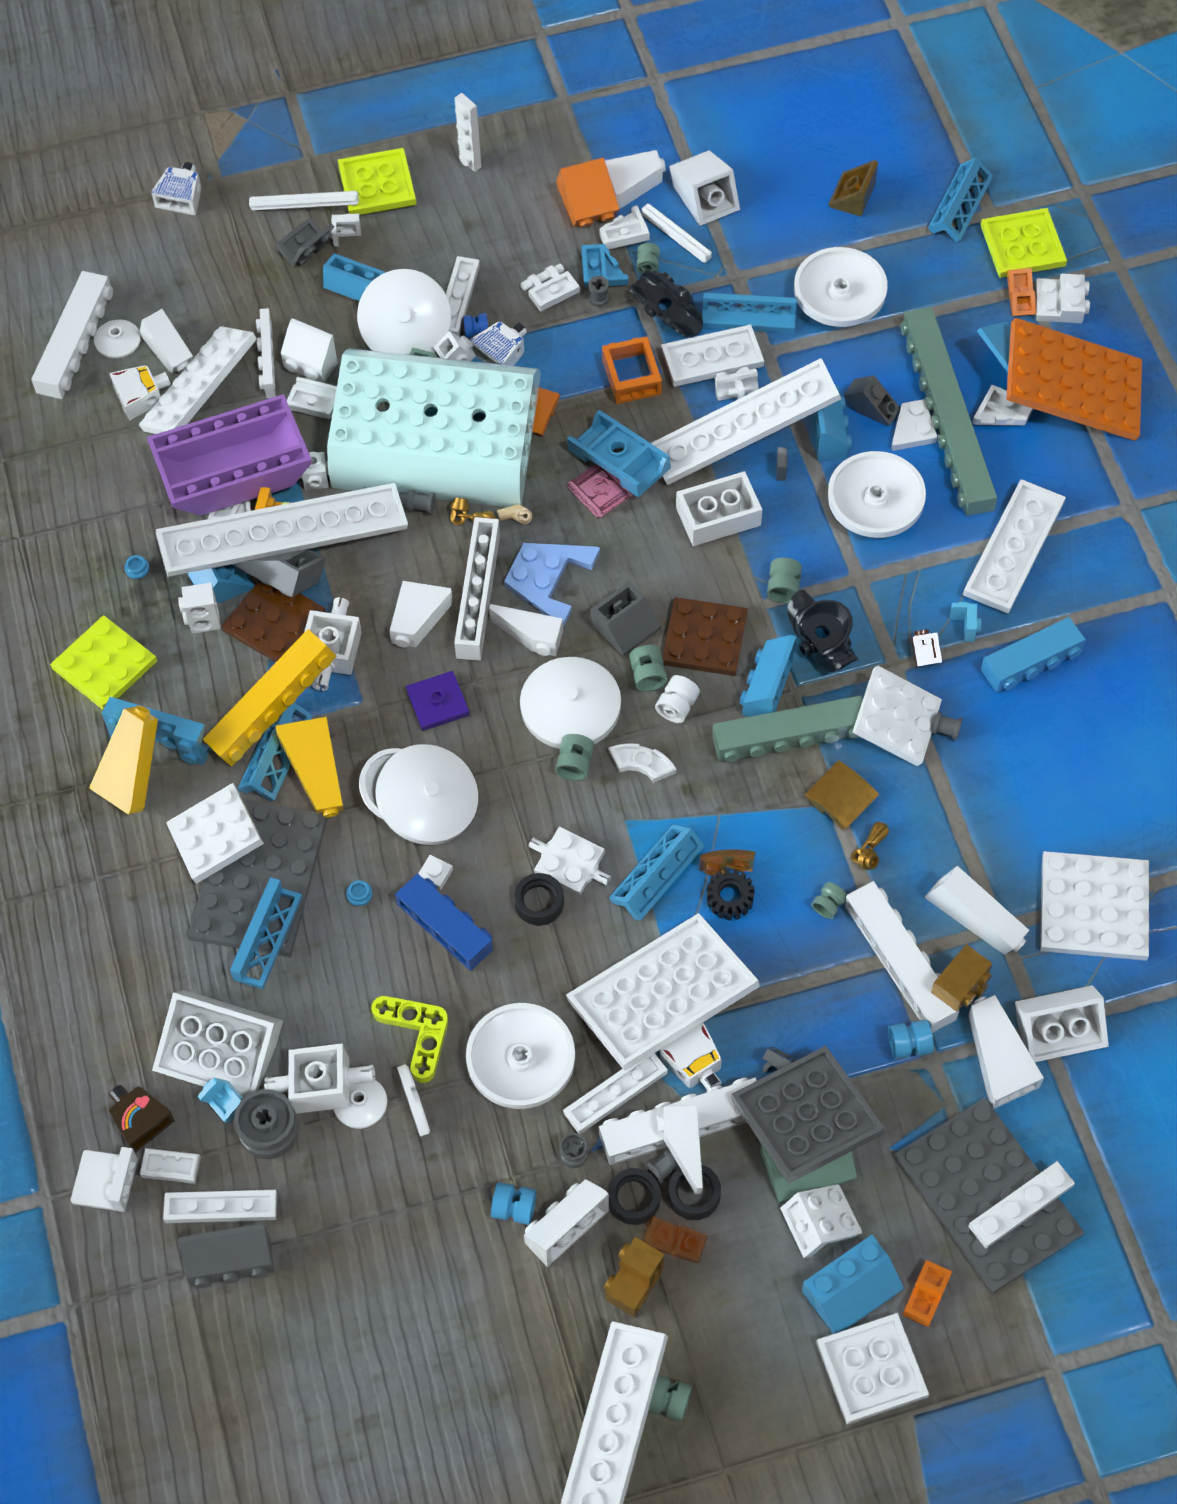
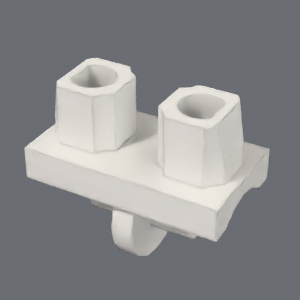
M748 367L739 368L737 373L733 374L717 373L715 386L718 401L733 397L740 399L758 390V372L756 368L751 370Z

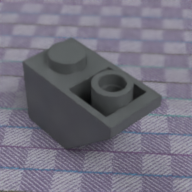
M874 375L854 379L844 394V397L857 413L886 426L891 425L901 409Z

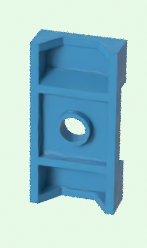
M601 410L596 412L591 427L579 438L572 436L567 438L568 449L571 453L585 462L590 459L620 479L621 486L638 498L671 468L670 456ZM615 448H616V449H620V448H623V449H624L622 452H619V453L613 452V450H614Z
M109 697L102 711V716L110 737L114 733L123 710L138 706L137 704ZM147 708L150 710V714L158 719L155 736L156 742L162 743L170 749L177 748L180 758L188 764H205L212 748L201 743L205 729L204 724Z

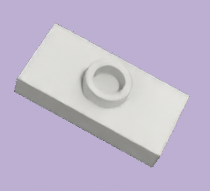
M145 1148L140 1176L141 1178L196 1184L201 1157L199 1154Z

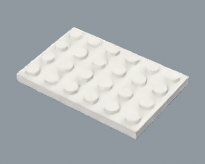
M698 913L566 994L568 1002L623 1070L626 1071L760 986L759 980Z

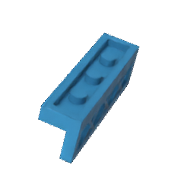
M977 157L960 164L928 226V229L933 234L945 230L955 242L960 241L993 177ZM977 172L984 177L982 183L978 181ZM970 187H973L974 199L970 198ZM962 203H965V208H966V214H965V215H962V210H961V204H962ZM953 219L957 220V231L951 225Z
M703 293L702 327L703 329L728 330L751 325L754 332L794 334L797 298ZM708 301H710V302H718V303H720V304H718V305H708ZM734 303H741V304H743V305H742V306H734L733 304H734ZM758 304H763V305H765L766 307L761 308V307H757L756 305H758ZM780 306H791V309H781Z
M293 703L262 734L238 786L240 791L245 794L255 791L270 802L275 800L291 765L277 737L276 725L293 723L292 715L294 712L303 718L302 721L311 720L312 714L296 703ZM280 754L282 766L279 770L275 771L272 759L274 755ZM270 775L273 785L270 791L261 786L264 777Z
M672 824L610 895L609 900L613 904L624 906L635 920L641 921L705 846L692 828Z
M270 877L230 968L234 981L262 990L266 985L303 898L300 893L282 888L281 881ZM281 896L293 899L291 907L280 911L278 903ZM280 918L283 923L282 929L270 934L268 930L269 923ZM270 941L273 946L272 952L260 957L258 953L259 946ZM261 965L263 973L260 980L247 977L251 968Z

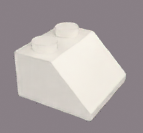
M293 318L291 319L281 350L283 367L290 372L304 375L309 380L325 383L338 364L333 335Z

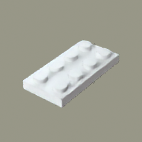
M751 325L661 345V352L674 387L715 378L716 374L721 372L728 374L737 373L739 368L748 367L750 370L764 367V359Z

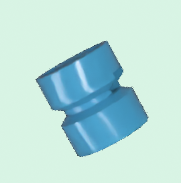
M927 1019L912 1021L908 1027L905 1023L888 1026L889 1044L895 1060L910 1058L911 1053H915L917 1056L933 1054V1036Z
M498 1182L492 1201L491 1218L508 1220L509 1217H512L516 1223L530 1225L535 1209L537 1189L521 1186L516 1190L513 1184Z

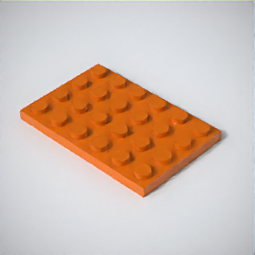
M1015 318L1011 322L1006 400L1127 439L1137 440L1140 436L1141 358L1022 319Z

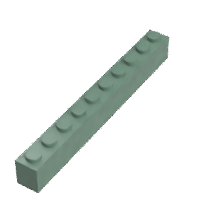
M928 307L906 311L904 320L900 323L901 333L903 336L906 335L907 351L913 356V369L915 373L919 374V387L922 392H925V401L928 410H931L935 430L937 429L939 434L938 444L940 449H944L945 465L947 468H950L952 486L957 488L959 507H963L966 516L992 512L995 509L997 496L933 308Z

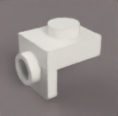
M359 214L332 215V224L335 227L331 232L333 236L330 239H333L334 247H339V237L361 236Z

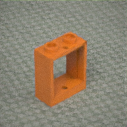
M647 336L602 346V361L616 404L662 395V379ZM644 354L651 375L619 382L613 361Z

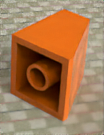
M604 158L560 169L556 184L574 227L580 225L581 228L593 225L594 221L602 220V222H608L617 216L619 206Z

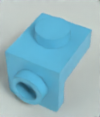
M968 602L952 603L950 619L964 620V642H974L976 633L981 632V618H977V604H970Z
M216 1077L207 1082L202 1092L198 1095L199 1100L209 1103L223 1122L230 1123L234 1119L235 1110L243 1099L229 1081Z

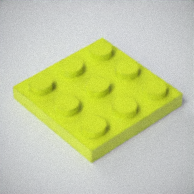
M404 148L338 159L344 191H357L359 195L358 204L347 205L349 214L362 215L416 205Z
M1048 208L981 220V228L999 278L1007 277V270L1032 268V272L1066 266L1067 259Z
M103 615L50 665L57 674L103 710L109 697L118 699L157 662V658Z

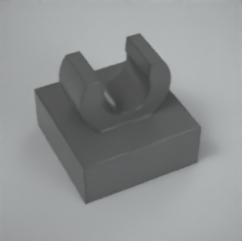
M772 1046L767 1049L763 1057L764 1060L768 1061L763 1066V1072L767 1073L771 1066H775L779 1070L795 1062L797 1059Z

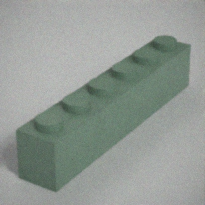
M862 696L714 723L712 738L718 761L734 762L748 756L760 757L765 753L774 751L781 753L795 747L807 748L821 742L833 743L842 738H858L860 736L852 732L863 701Z

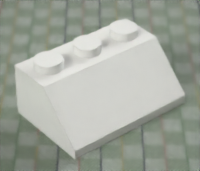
M1093 985L1015 1002L1020 1035L1034 1062L1109 1047L1103 996Z
M586 1179L580 1185L575 1183L566 1192L567 1196L560 1203L556 1201L549 1206L545 1212L547 1215L539 1222L537 1220L533 1221L525 1229V1244L547 1267L609 1212V1196L604 1189Z

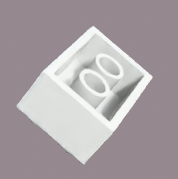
M745 471L676 492V509L692 546L761 526L762 508Z

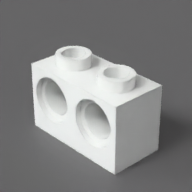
M212 583L182 587L183 597L178 598L179 607L183 614L184 624L190 626L191 633L221 629L219 608Z

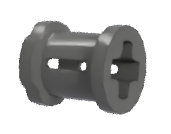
M602 276L591 278L588 282V288L591 291L589 293V302L593 306L602 307L609 301V294L607 293L609 282Z
M938 712L932 734H937L938 732L952 736L953 740H957L963 718L953 719L943 716L942 712Z
M669 1149L665 1150L664 1155L652 1164L648 1162L645 1165L646 1171L653 1175L659 1185L663 1183L664 1178L680 1168Z

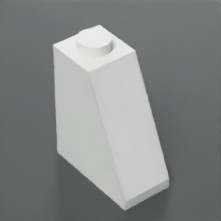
M657 150L605 161L619 209L662 182V172L666 171L664 160L659 158Z
M163 309L142 320L139 334L171 374L175 371H178V373L183 372L187 364L192 361L193 356Z
M403 581L390 627L391 643L399 647H417L451 607L453 602L451 588Z

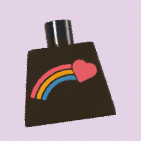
M119 1085L109 1094L116 1103L109 1109V1113L128 1147L132 1148L135 1153L175 1122L170 1110L141 1087H136L128 1093L122 1085Z

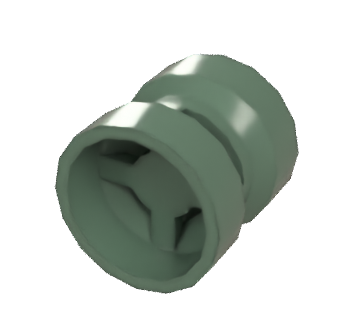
M652 243L640 245L637 251V271L640 274H643L647 269L655 273L658 272L660 248Z
M827 882L821 889V895L815 897L811 906L822 917L833 919L837 914V907L843 905L846 901L847 894L838 885Z

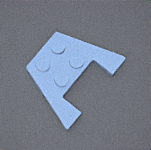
M523 543L504 581V585L526 603H531L539 609L541 614L562 618L564 628L572 612V606L550 598L567 563L592 570L600 554V548L593 546Z

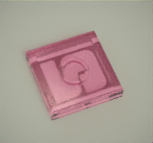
M597 464L568 483V489L597 519L634 495L621 486L620 479Z

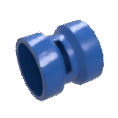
M480 313L476 317L463 315L466 338H473L488 328L486 313Z

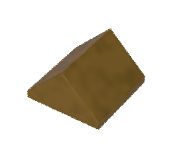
M873 160L843 172L828 205L833 209L861 217L876 184L878 162Z

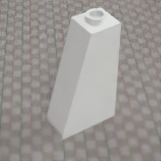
M958 866L940 878L925 896L929 902L1004 955L1012 950L1017 952L1026 942L1023 937L1029 929Z
M994 995L990 998L981 997L975 1000L970 1008L968 1018L988 1101L991 1107L995 1109L1040 1088L1044 1077L996 996Z

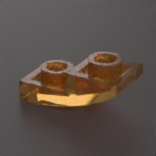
M738 849L708 852L700 857L699 871H704V873L711 876H716V873L719 871L724 874V870L727 867H731L733 870L737 869L738 872H752L756 852Z
M653 1216L650 1218L643 1242L660 1252L699 1263L708 1236L684 1225L677 1227Z

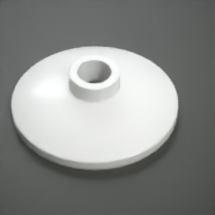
M126 320L109 321L103 324L94 336V344L97 351L105 357L114 359L132 354L138 348L141 340L138 328Z
M376 1080L375 1082L352 1084L350 1087V1107L334 1109L335 1115L340 1122L348 1127L355 1129L370 1127L376 1124L386 1111V1092ZM362 1095L364 1099L362 1102H355V1097Z

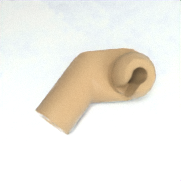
M519 504L496 510L499 521L513 519L521 524H528L532 520L531 511Z

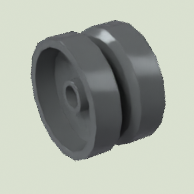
M261 1089L243 1098L235 1110L234 1124L242 1146L249 1154L259 1159H274L283 1156L295 1144L298 1138L299 1125L292 1103L284 1094L275 1090Z

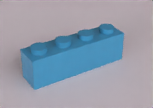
M334 253L323 265V288L360 301L368 285L386 272Z
M1067 617L984 657L981 671L996 693L1004 689L1010 690L1025 679L1031 680L1035 678L1039 672L1046 669L1052 670L1062 661L1078 657L1082 653L1086 639L1071 618Z

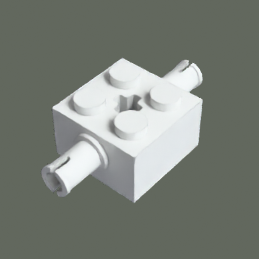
M340 598L334 599L331 613L310 610L305 632L309 629L337 656L330 666L324 669L312 683V687L319 691L321 685H323L322 691L328 690L331 672L352 674L362 631L359 617L346 616L349 601L342 598L341 604H339Z
M343 1044L289 1050V1074L287 1076L265 1077L264 1086L265 1089L275 1090L279 1093L289 1092V1101L292 1103L296 1114L350 1107L351 1085L375 1082V1077H373L375 1076V1069L373 1064L350 1068L349 1057Z

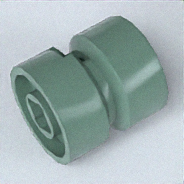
M783 557L774 559L771 562L769 573L771 578L768 581L767 596L770 600L788 604L791 597L799 591L802 565L797 560Z
M640 646L629 654L631 667L634 671L635 685L638 690L643 692L656 691L667 684L668 678L663 666L662 652L658 646Z
M580 734L564 735L561 740L560 755L557 759L555 772L567 780H585L589 773V760L592 758L594 742Z
M658 1374L648 1412L659 1415L663 1411L667 1418L682 1422L693 1385L681 1381H676L673 1384L670 1382L669 1377Z

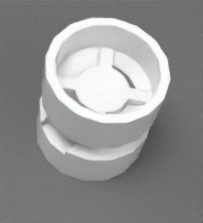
M675 675L668 682L665 692L661 694L655 705V709L665 719L674 723H682L690 712V706L694 705L698 698L700 689L690 679Z

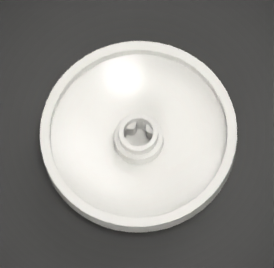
M846 247L827 248L815 252L801 263L795 275L794 294L800 308L812 319L830 326H854L871 319L880 311L886 299L887 278L879 263L868 254Z
M411 269L392 270L374 279L363 292L358 306V326L364 341L372 351L409 355L413 347L436 353L434 346L450 330V304L443 289L428 275Z
M880 451L859 453L843 461L833 472L828 487V502L835 518L850 531L873 538L890 537L909 529L921 516L926 498L925 484L917 469L897 455Z
M579 657L558 658L538 667L526 680L520 697L521 714L531 734L549 746L560 749L562 737L567 734L584 735L596 744L613 730L619 719L621 711L620 690L613 676L598 663Z
M420 744L398 751L386 762L377 779L376 802L384 821L399 836L417 844L437 845L456 838L471 823L478 806V789L472 772L457 755L439 746Z
M530 1003L504 1005L485 1015L473 1029L466 1049L467 1068L475 1087L483 1096L495 1104L513 1109L537 1107L556 1097L569 1082L575 1064L573 1038L565 1023L556 1014L544 1007Z

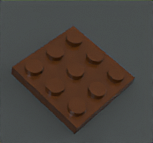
M260 580L221 627L223 632L276 663L304 634L310 610L325 613L326 610L323 606L301 593L293 597L286 596L280 590L271 585H266Z
M675 597L663 653V665L736 676L748 608Z

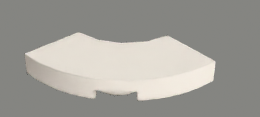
M629 743L608 748V752L619 772L627 770L639 771L647 775L653 783L676 774L677 769L674 764L656 749L652 750L642 747L640 744Z
M406 1064L397 1067L419 1135L429 1134L430 1129L410 1069Z

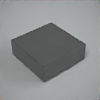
M778 447L777 481H785L787 476L786 447Z

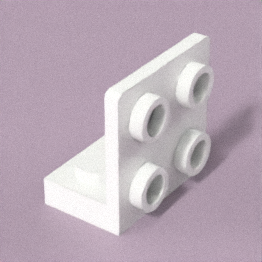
M121 1147L120 1155L84 1150L71 1196L72 1204L125 1212L138 1162L133 1149Z
M838 1184L798 1192L780 1208L803 1258L813 1256L827 1243L858 1237L862 1234V1230Z

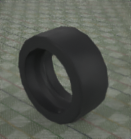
M544 873L530 874L524 877L516 886L514 893L516 912L528 924L536 926L548 925L561 915L564 907L563 888L559 881L551 875ZM537 887L549 889L555 897L553 906L539 912L528 909L524 904V896L527 891Z
M702 1164V1179L709 1184L711 1189V1197L703 1206L689 1207L680 1200L678 1188L681 1182L686 1179L680 1168L673 1174L669 1182L668 1199L670 1205L679 1216L687 1220H701L709 1217L716 1211L720 1203L721 1184L718 1176L710 1168Z
M630 1168L621 1171L613 1178L609 1185L610 1210L618 1220L625 1224L639 1225L648 1222L655 1216L660 1207L661 1190L658 1181L651 1173L643 1169ZM632 1181L641 1182L646 1185L651 1194L648 1206L638 1212L625 1210L618 1200L620 1188Z

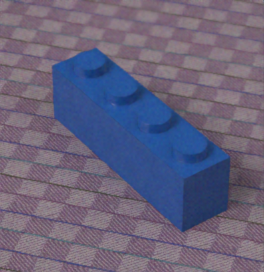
M417 873L395 893L397 905L469 971H472L493 951V938L491 934L483 927L479 929L474 924L473 918L466 911L460 912L455 907L454 901L447 894H440L437 891L436 885L429 878L424 879Z

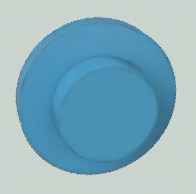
M134 555L127 559L124 570L128 577L140 579L147 575L149 564L145 558Z
M360 880L351 883L346 891L348 901L354 906L366 905L370 902L373 895L371 886Z

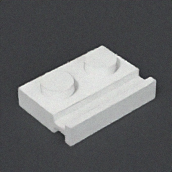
M297 377L296 384L293 385L287 403L290 410L331 420L337 386Z

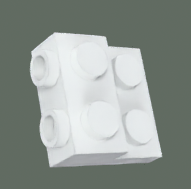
M1061 274L1060 279L1037 278L1035 283L1036 321L1083 323L1084 315L1089 314L1090 300H1085V295L1088 296L1089 281H1085L1084 275Z

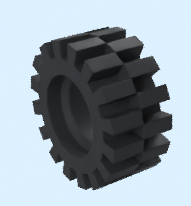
M725 869L724 874L719 871L716 873V878L714 876L711 877L710 883L707 886V905L709 908L712 907L711 912L714 915L718 912V917L721 919L726 915L727 920H732V916H735L737 920L741 918V914L745 916L748 914V909L751 910L754 901V885H752L750 877L746 879L744 872L738 875L737 869H734L733 873H729V869ZM726 887H734L739 890L741 896L735 902H727L721 898L720 893Z

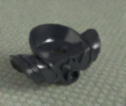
M650 269L645 270L638 281L631 285L629 289L634 297L641 301L644 306L643 310L651 318L656 316L665 325L684 337L692 338L699 335L703 329V318L695 308L694 299L685 287L674 284V280L666 272L662 274L660 272H652ZM663 299H670L672 301L671 307L667 310H662L659 307V303Z
M805 590L797 591L788 603L787 615L795 635L801 641L799 649L803 656L814 658L820 667H824L829 673L842 670L849 664L858 661V657L850 647L851 640L849 635L853 627V617L850 610L835 600L816 602ZM822 627L828 637L819 638L815 634L816 629Z

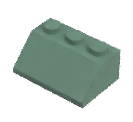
M761 1144L760 1155L778 1204L789 1201L798 1192L836 1184L840 1185L857 1179L851 1151L788 1184Z

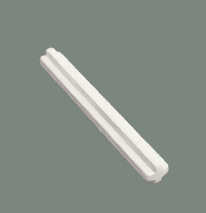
M357 191L255 196L249 199L251 210L356 205L359 203Z

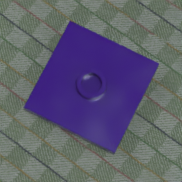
M453 671L405 686L422 731L470 716Z

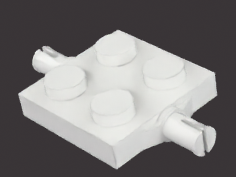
M561 827L557 829L555 835L547 844L534 837L529 843V848L541 853V858L534 872L551 875L559 881L563 888L579 896L586 885L593 879L605 886L608 885L611 879V875L598 870L599 862L605 854V849Z

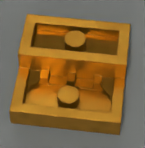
M840 760L804 794L820 813L826 812L842 830L846 829L879 795L866 780Z

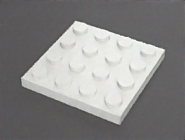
M1044 851L1042 855L1040 951L1147 961L1149 957V860Z

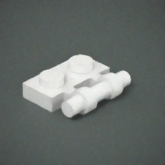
M561 263L554 267L552 265L548 266L544 272L537 275L532 274L527 277V280L520 283L523 291L528 290L530 299L540 312L580 292V286L568 271L564 272V267Z

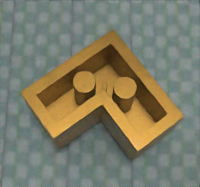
M966 944L934 981L931 993L958 1012L963 1005L968 1007L976 996L980 998L989 986L987 983L992 977L990 970L993 963Z
M637 1237L633 1239L631 1244L625 1243L618 1256L621 1258L619 1262L620 1270L616 1276L612 1274L604 1286L606 1301L634 1318L664 1271V1254Z

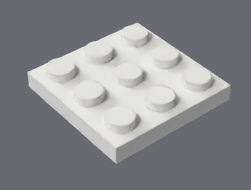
M876 666L872 671L852 733L919 766L923 762L942 699L888 670Z
M233 783L166 822L191 878L196 884L264 844L238 789Z
M898 1313L817 1339L818 1349L846 1424L928 1398V1390Z

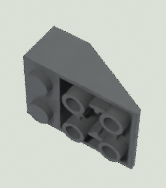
M310 549L248 560L233 565L240 568L242 572L260 579L262 583L275 587L282 594L293 597L319 583L326 558Z

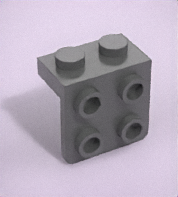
M309 217L278 241L275 247L292 267L297 263L302 265L311 258L310 254L315 250L319 252L328 244L327 241L333 236L331 232L335 226L331 223L321 231Z

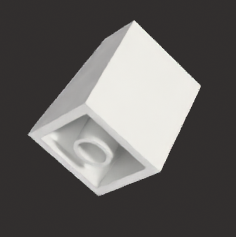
M706 151L669 166L673 187L700 226L740 210L733 169L711 151Z

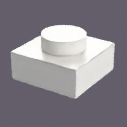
M429 855L418 874L424 879L429 878L432 880L437 889L441 891L453 871V865Z

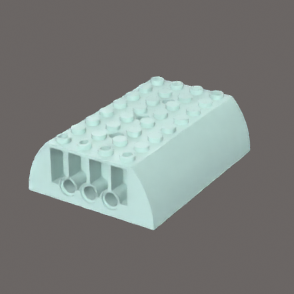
M346 349L342 355L327 444L328 471L332 488L355 491L363 489V487L371 488L395 483L398 492L407 493L410 490H415L416 493L422 494L434 492L436 500L454 501V498L468 500V503L499 507H509L517 504L522 506L541 378L540 370L538 368ZM388 402L390 407L387 411L380 412L377 410L378 404ZM429 407H435L438 409V412L435 416L428 417L425 415V410ZM477 412H483L486 418L482 422H475L472 419L473 415Z

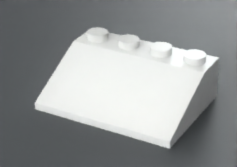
M189 991L173 992L152 1071L200 1086H204L215 1077L227 1080L245 1098L260 1088L276 1048L283 1020Z

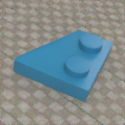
M605 244L581 245L584 287H588L589 280L595 276L605 277L609 282V286L628 285V275L623 274L620 270L619 263L610 255V251Z

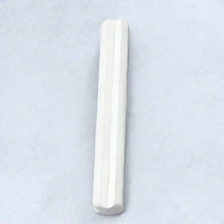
M646 204L642 208L641 214L699 260L706 263L711 259L712 251L651 204Z

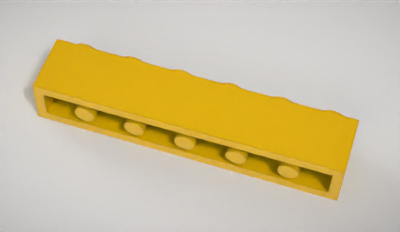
M307 629L202 740L232 767L260 739L261 735L278 720L279 716L296 701L299 695L314 682L320 673L330 666L337 656L315 634Z

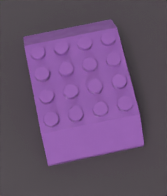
M284 394L147 437L172 507L200 516L258 498L260 487L270 488L271 493L292 487L312 464V459Z

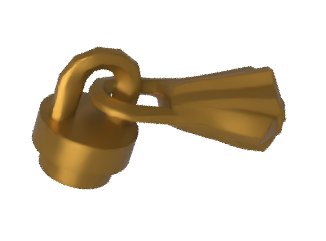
M454 498V501L451 502L450 519L454 525L464 524L466 518L471 519L473 522L475 517L497 519L493 511L475 512L472 515L467 514L470 505H468V500ZM456 510L462 511V513L457 514V516L461 517L460 521L455 519Z
M878 821L875 822L863 846L854 850L851 854V860L858 864L860 868L870 870L877 867L879 856L873 849L888 835V825Z

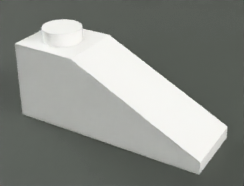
M490 604L491 622L529 650L543 656L557 655L563 634L562 618Z
M697 1105L663 1107L662 1115H658V1132H664V1141L695 1194H701L703 1184Z

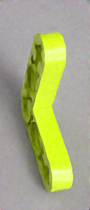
M389 996L376 998L371 1008L376 1021L419 1030L411 1062V1074L419 1083L431 1081L437 1070L448 1027L446 1011L439 1006ZM384 1005H388L390 1011L380 1014L379 1009H382ZM396 1007H399L397 1013L398 1017L395 1018L394 1012H396ZM414 1009L417 1012V1017L411 1021L405 1020L402 1017L404 1011ZM422 1012H425L426 1018H424V1023H421ZM435 1015H440L441 1021L433 1025L431 1019H434ZM429 1038L434 1039L437 1042V1046L433 1050H425L422 1047L423 1041ZM423 1057L428 1058V1070L424 1071V1074H419V1070L417 1068L422 1067L424 1061Z

